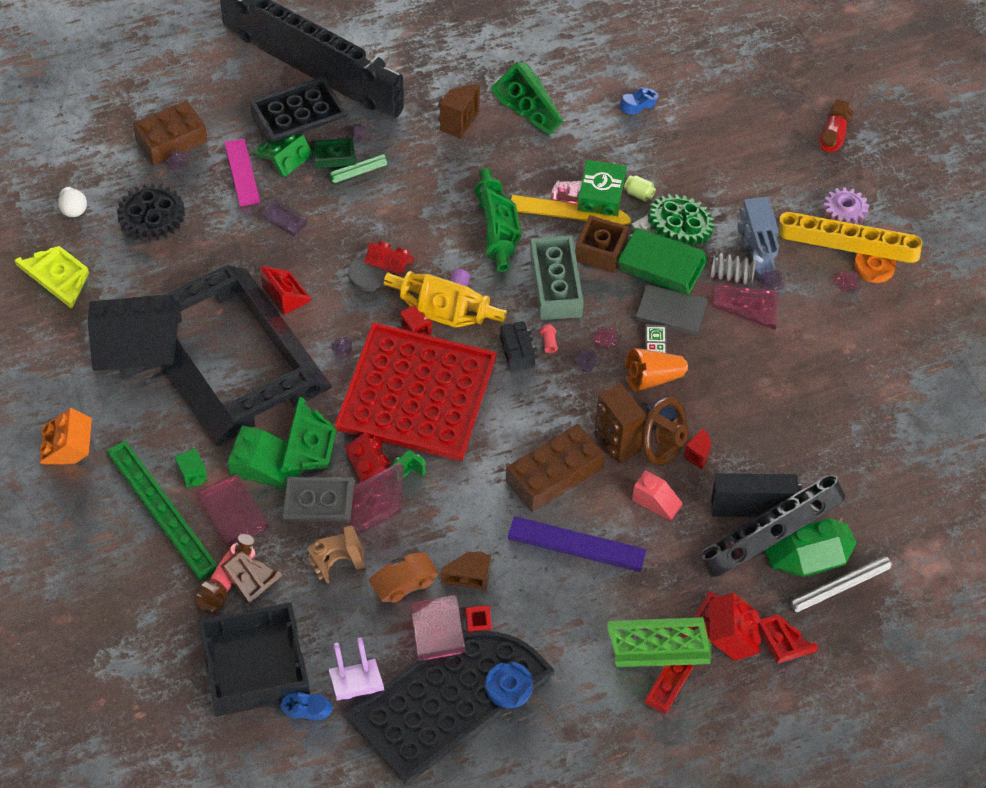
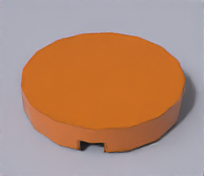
M857 253L855 257V272L865 281L871 283L886 282L895 273L896 260Z

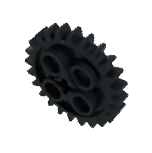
M152 183L150 188H147L144 184L141 190L135 187V193L128 191L129 197L123 196V202L118 203L117 217L121 229H125L126 234L131 233L132 238L139 235L141 241L144 237H147L148 241L155 237L158 241L160 235L167 238V232L174 234V228L179 229L180 223L184 222V202L181 200V196H177L176 191H170L169 186L163 189L162 184H160L158 188H155L154 183Z

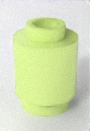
M630 175L624 185V190L629 195L645 202L648 199L651 200L656 191L654 183L639 176L633 177Z

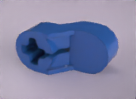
M640 88L633 94H624L619 103V108L627 114H637L644 108H653L659 96L652 89Z
M297 692L288 694L283 698L281 709L293 719L321 720L327 718L332 712V703L321 694L308 695Z

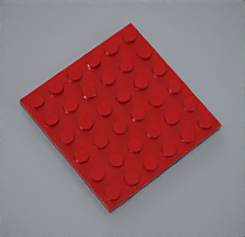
M372 322L336 420L335 429L357 436L366 432L372 438L376 436L381 442L463 462L497 358V352Z

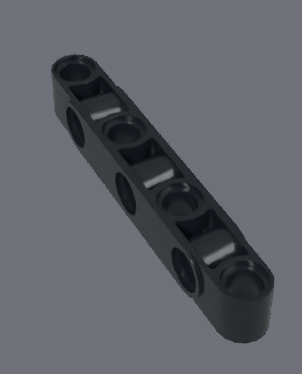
M830 475L820 479L704 549L700 557L709 575L717 577L726 573L842 503L845 499V494L837 477Z

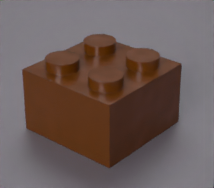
M589 215L576 243L575 255L577 262L614 273L618 265L619 254L621 251H624L627 245L629 227Z

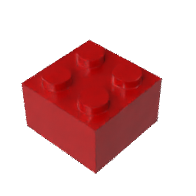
M735 593L709 600L710 642L735 661L759 654L761 638L758 630V623L760 622L758 612Z

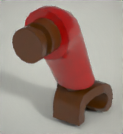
M836 99L835 104L831 106L827 116L826 129L819 137V145L823 151L835 152L842 147L846 136L847 122L850 123L853 116V111L849 108L850 102Z

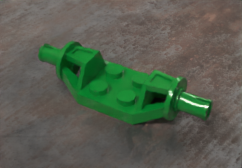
M485 168L479 171L481 181L476 184L474 192L478 198V206L484 209L488 229L484 237L487 246L486 255L489 259L496 261L498 271L506 272L510 269L508 258L514 254L515 246L522 236L516 203L502 192L501 182L493 179L492 171Z

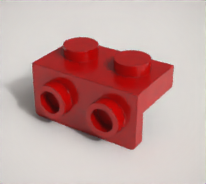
M380 240L378 244L370 242L364 259L365 263L399 275L404 274L407 264L413 265L415 256L409 255V250L400 247L394 250L390 248L391 244Z
M365 432L344 447L360 482L363 484L368 483L382 472L387 475L391 474L390 460L382 452V444L376 436L372 438Z

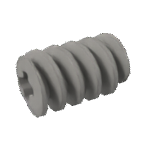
M720 252L717 258L714 256L710 277L714 278L716 273H718L720 280L726 275L727 281H730L734 276L735 283H738L741 278H743L745 285L749 280L752 283L756 260L753 259L751 264H748V258H744L743 262L740 263L739 256H736L735 260L732 261L731 254H728L726 259H723V253Z

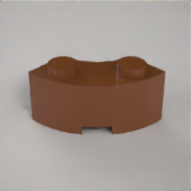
M414 553L404 556V561L394 566L389 563L376 572L369 579V582L381 601L396 603L410 592L425 589L432 585L439 572L427 553Z

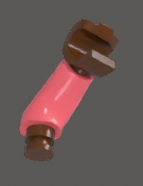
M248 534L238 536L237 543L233 544L225 554L210 580L201 585L200 592L194 598V601L198 603V607L213 613L221 609L227 599L226 593L233 585L221 568V565L236 552H243L254 559V538Z

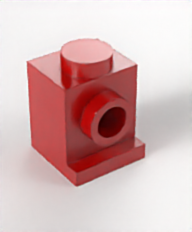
M416 306L408 307L400 312V323L404 330L425 335L432 334V321L430 318L427 319L425 314L420 312Z

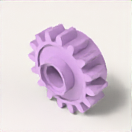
M846 187L843 188V191L836 188L835 193L829 192L828 197H825L823 204L824 217L846 223L862 224L868 214L869 204H866L867 198H861V192L855 194L854 189H851L849 192Z

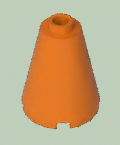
M634 348L629 350L626 355L625 369H629L630 375L626 376V380L632 391H643L683 377L688 370V364L680 355Z

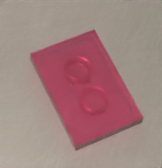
M238 474L197 492L200 502L227 547L237 543L238 536L241 534L253 536L269 528L266 519Z
M456 595L410 603L419 661L466 652Z

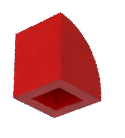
M701 429L686 444L684 458L701 470L708 462L711 447L710 437L704 429Z
M489 605L464 607L468 632L492 629Z

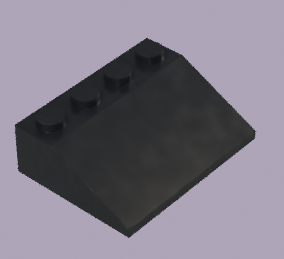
M324 76L250 101L253 121L259 131L272 142L348 117L347 112Z
M170 294L90 301L88 331L92 370L101 371L174 364L180 304Z

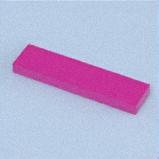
M245 139L225 142L239 206L260 203Z

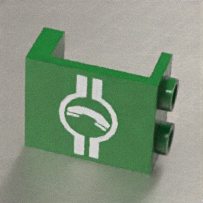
M586 160L578 197V210L587 213L618 216L627 166Z

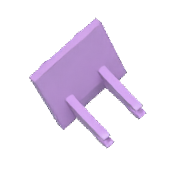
M362 637L357 638L361 664L353 666H343L339 644L334 643L338 667L329 669V674L337 700L350 699L355 696L373 694L384 690L376 660L366 659Z

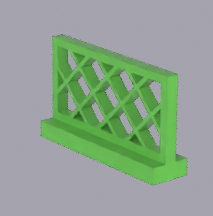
M703 618L608 621L607 628L615 652L616 667L711 664L712 644L710 639H708ZM699 626V628L695 631L688 628ZM670 627H671V628H673L674 630L670 632V631L665 630V629H663V628H670ZM647 628L650 631L646 633L640 629ZM616 629H623L626 632L623 634ZM683 633L687 635V637L682 638L678 636V634ZM634 634L640 638L636 640L631 638L630 636ZM659 634L664 637L662 639H659L654 635Z

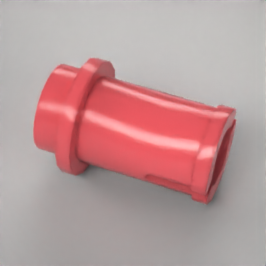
M550 324L542 326L539 333L543 338L544 351L546 353H554L558 349L555 338L557 331Z

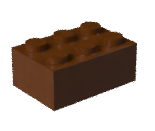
M187 100L133 123L135 139L153 165L208 142L206 126Z
M622 383L598 394L594 430L597 440L603 442L608 454L614 457L618 463H621L641 452L642 432L646 419V414Z

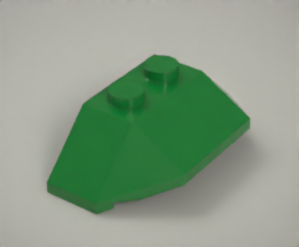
M828 518L805 525L765 549L764 553L772 569H780L790 574L805 577L846 565L857 542L848 524Z

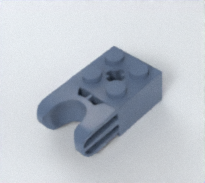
M769 197L744 199L743 208H740L741 221L737 224L738 232L743 236L742 246L744 250H747L750 262L753 259L756 260L755 277L763 280L773 277L775 270L773 257L778 255L779 250L777 241L778 226Z

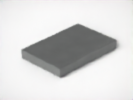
M646 285L636 315V321L650 325H667V329L698 336L708 299L692 295L687 296L676 291Z
M287 477L282 520L284 522L350 523L355 484L354 478Z

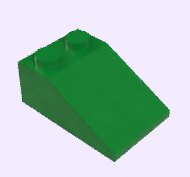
M247 426L241 427L228 460L231 477L286 489L287 477H300L301 471H280L287 444L286 441L264 430Z

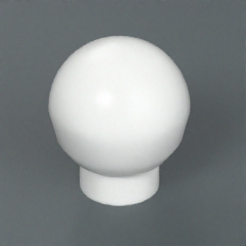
M66 187L59 194L58 207L65 216L78 217L84 213L87 207V200L85 195L79 190Z

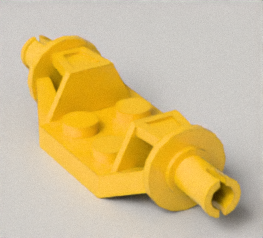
M409 271L405 278L389 272L384 280H387L384 281V286L400 290V298L405 300L409 307L416 306L420 312L425 314L427 319L430 318V320L454 328L475 323L480 325L485 318L503 323L506 318L507 310L490 306L489 296H482L469 287L430 274H414L412 271ZM410 291L419 294L418 300L410 294ZM468 311L477 312V316L466 314L468 313Z

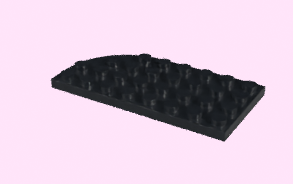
M495 631L467 632L454 636L435 647L384 684V690L369 695L347 711L345 717L405 785H408L509 709L494 704L488 698L485 690L486 677L494 666L500 663L509 664V662L523 665L532 676L533 690L553 676L555 670L533 647L514 636Z

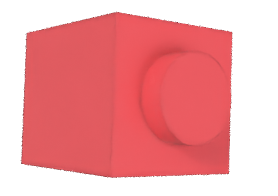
M646 470L634 485L632 501L669 521H672L682 507L683 503L667 482Z

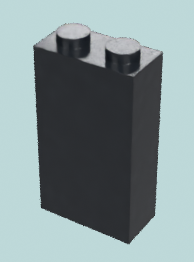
M715 473L711 494L712 516L758 517L801 491L802 483H798L797 474Z

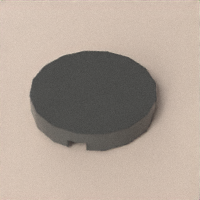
M366 255L357 257L349 265L348 277L352 285L359 290L370 292L376 291V288L384 287L383 283L387 281L384 278L390 271L365 263Z

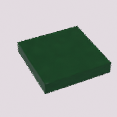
M353 138L313 141L315 168L356 165Z

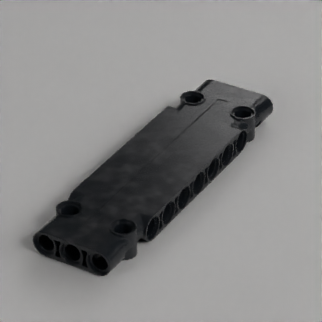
M220 0L223 25L237 32L243 41L247 43L254 41L262 51L313 79L324 76L332 89L356 102H363L370 110L377 108L394 118H397L403 111V75L387 67L380 57L374 56L371 60L366 59V52L363 48L272 0Z

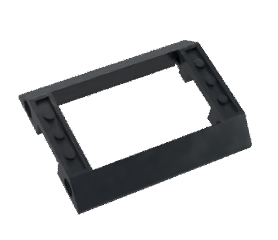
M225 265L166 293L170 294L180 304L178 324L182 322V310L212 296H215L219 303H223L231 299V296L239 293L241 299L293 371L223 405L177 339L174 364L162 365V367L216 446L237 436L242 426L255 427L254 416L288 399L295 407L299 397L307 401L332 388L330 382L248 270Z

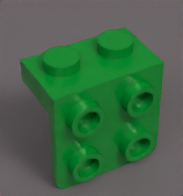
M295 134L274 142L269 139L267 142L259 144L253 152L255 157L271 159L280 177L287 176L313 155L303 134Z

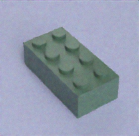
M572 235L531 238L530 259L540 321L582 317L584 301Z

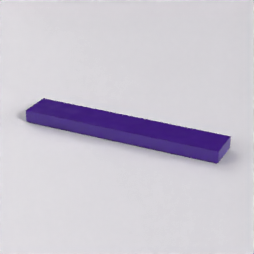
M516 516L513 518L508 533V539L638 572H641L647 550Z

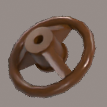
M664 397L653 405L648 412L642 432V449L646 459L654 466H665L675 459L688 439L686 412L683 405L674 397ZM672 406L675 408L678 417L673 422L659 414L662 408ZM653 423L656 425L655 439L660 444L656 455H654L651 448Z

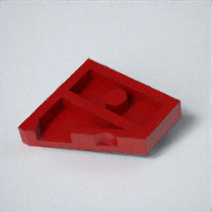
M780 615L760 619L758 623V630L777 664L814 653L818 649V645L815 642L810 644L800 636L802 632L790 626Z

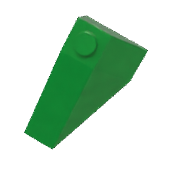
M516 62L490 88L503 105L511 108L515 113L523 116L548 135H551L564 122L540 79L527 63Z

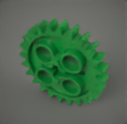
M668 194L667 198L661 196L660 200L655 199L647 216L649 217L648 223H651L650 228L656 229L654 234H661L662 237L685 245L690 244L692 247H695L696 243L702 245L703 241L707 242L708 238L711 237L715 224H713L714 218H711L712 213L706 212L707 207H700L701 202L694 203V198L687 200L686 195L680 198L678 194L675 195V198Z

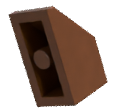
M468 551L442 567L441 584L487 590L491 569V555L480 551Z

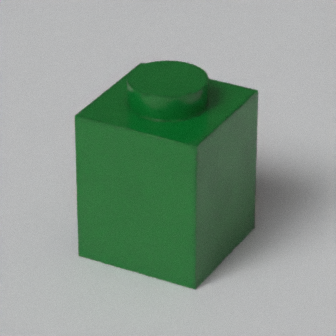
M196 448L174 456L176 468L187 489L208 481L206 468Z

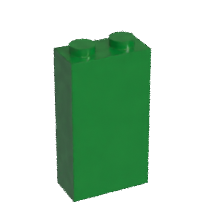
M636 228L634 233L629 236L626 248L620 252L618 257L621 272L689 296L707 262L703 250Z

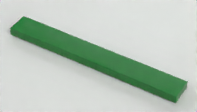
M125 440L106 450L110 460L199 582L212 575L218 566L127 441Z

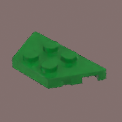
M299 397L296 402L280 471L282 472L326 469L329 465L336 434L335 426L330 421L325 420L323 415L317 410L313 412L305 405L306 400L302 397Z

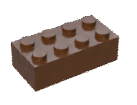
M576 424L506 466V482L533 512L604 468L605 453L583 428Z

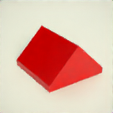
M267 266L260 268L262 288L283 315L312 300L290 271Z

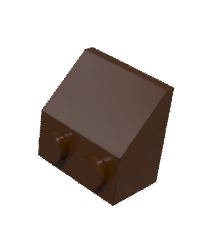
M473 84L451 89L445 97H441L438 104L440 108L438 118L440 131L458 138L463 137L479 114L480 85Z

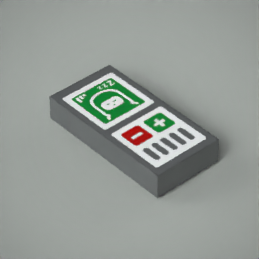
M645 324L646 350L667 353V325Z

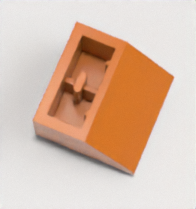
M69 408L50 422H47L41 431L42 443L39 449V463L75 464L88 456L92 418L73 408Z

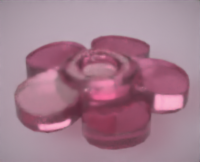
M842 270L840 277L835 280L837 286H842L843 292H850L851 288L857 289L860 284L857 281L858 274L851 272L849 275L847 270Z
M599 327L598 333L593 336V340L597 343L600 342V346L603 348H607L609 344L615 345L618 342V338L615 337L616 330L613 328L607 331L605 327Z

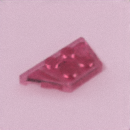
M401 462L354 486L349 525L363 533L402 512L404 467Z

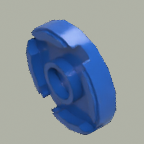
M516 662L497 664L489 671L486 677L485 690L488 698L494 704L503 708L522 706L529 700L533 692V680L530 672L523 665Z

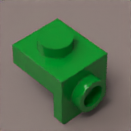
M408 450L403 456L397 457L392 462L391 478L398 483L412 470L423 477L426 474V462L422 456Z

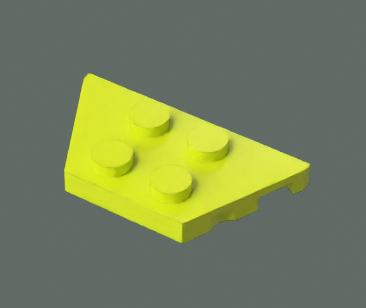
M60 246L51 248L48 251L34 253L32 258L22 260L20 257L15 259L16 266L70 308L74 306L89 275L88 268Z

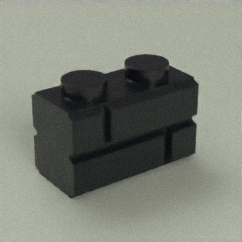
M524 321L501 325L499 337L509 370L512 372L521 370V368H533L535 366V358H538V351L536 345L532 346L531 341H533L531 329L526 328Z

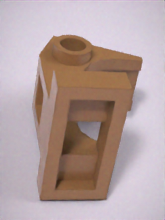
M353 526L344 527V534L319 539L307 547L310 557L307 559L310 565L318 574V578L320 580L324 578L327 583H330L329 568L337 560H350L357 570L366 568L363 547Z

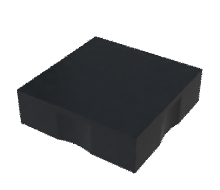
M292 602L258 608L242 614H227L198 620L216 717L281 704L283 698L291 693L300 692L310 695Z

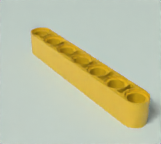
M786 212L780 216L779 235L786 240L908 263L917 262L921 256L922 240L916 235Z

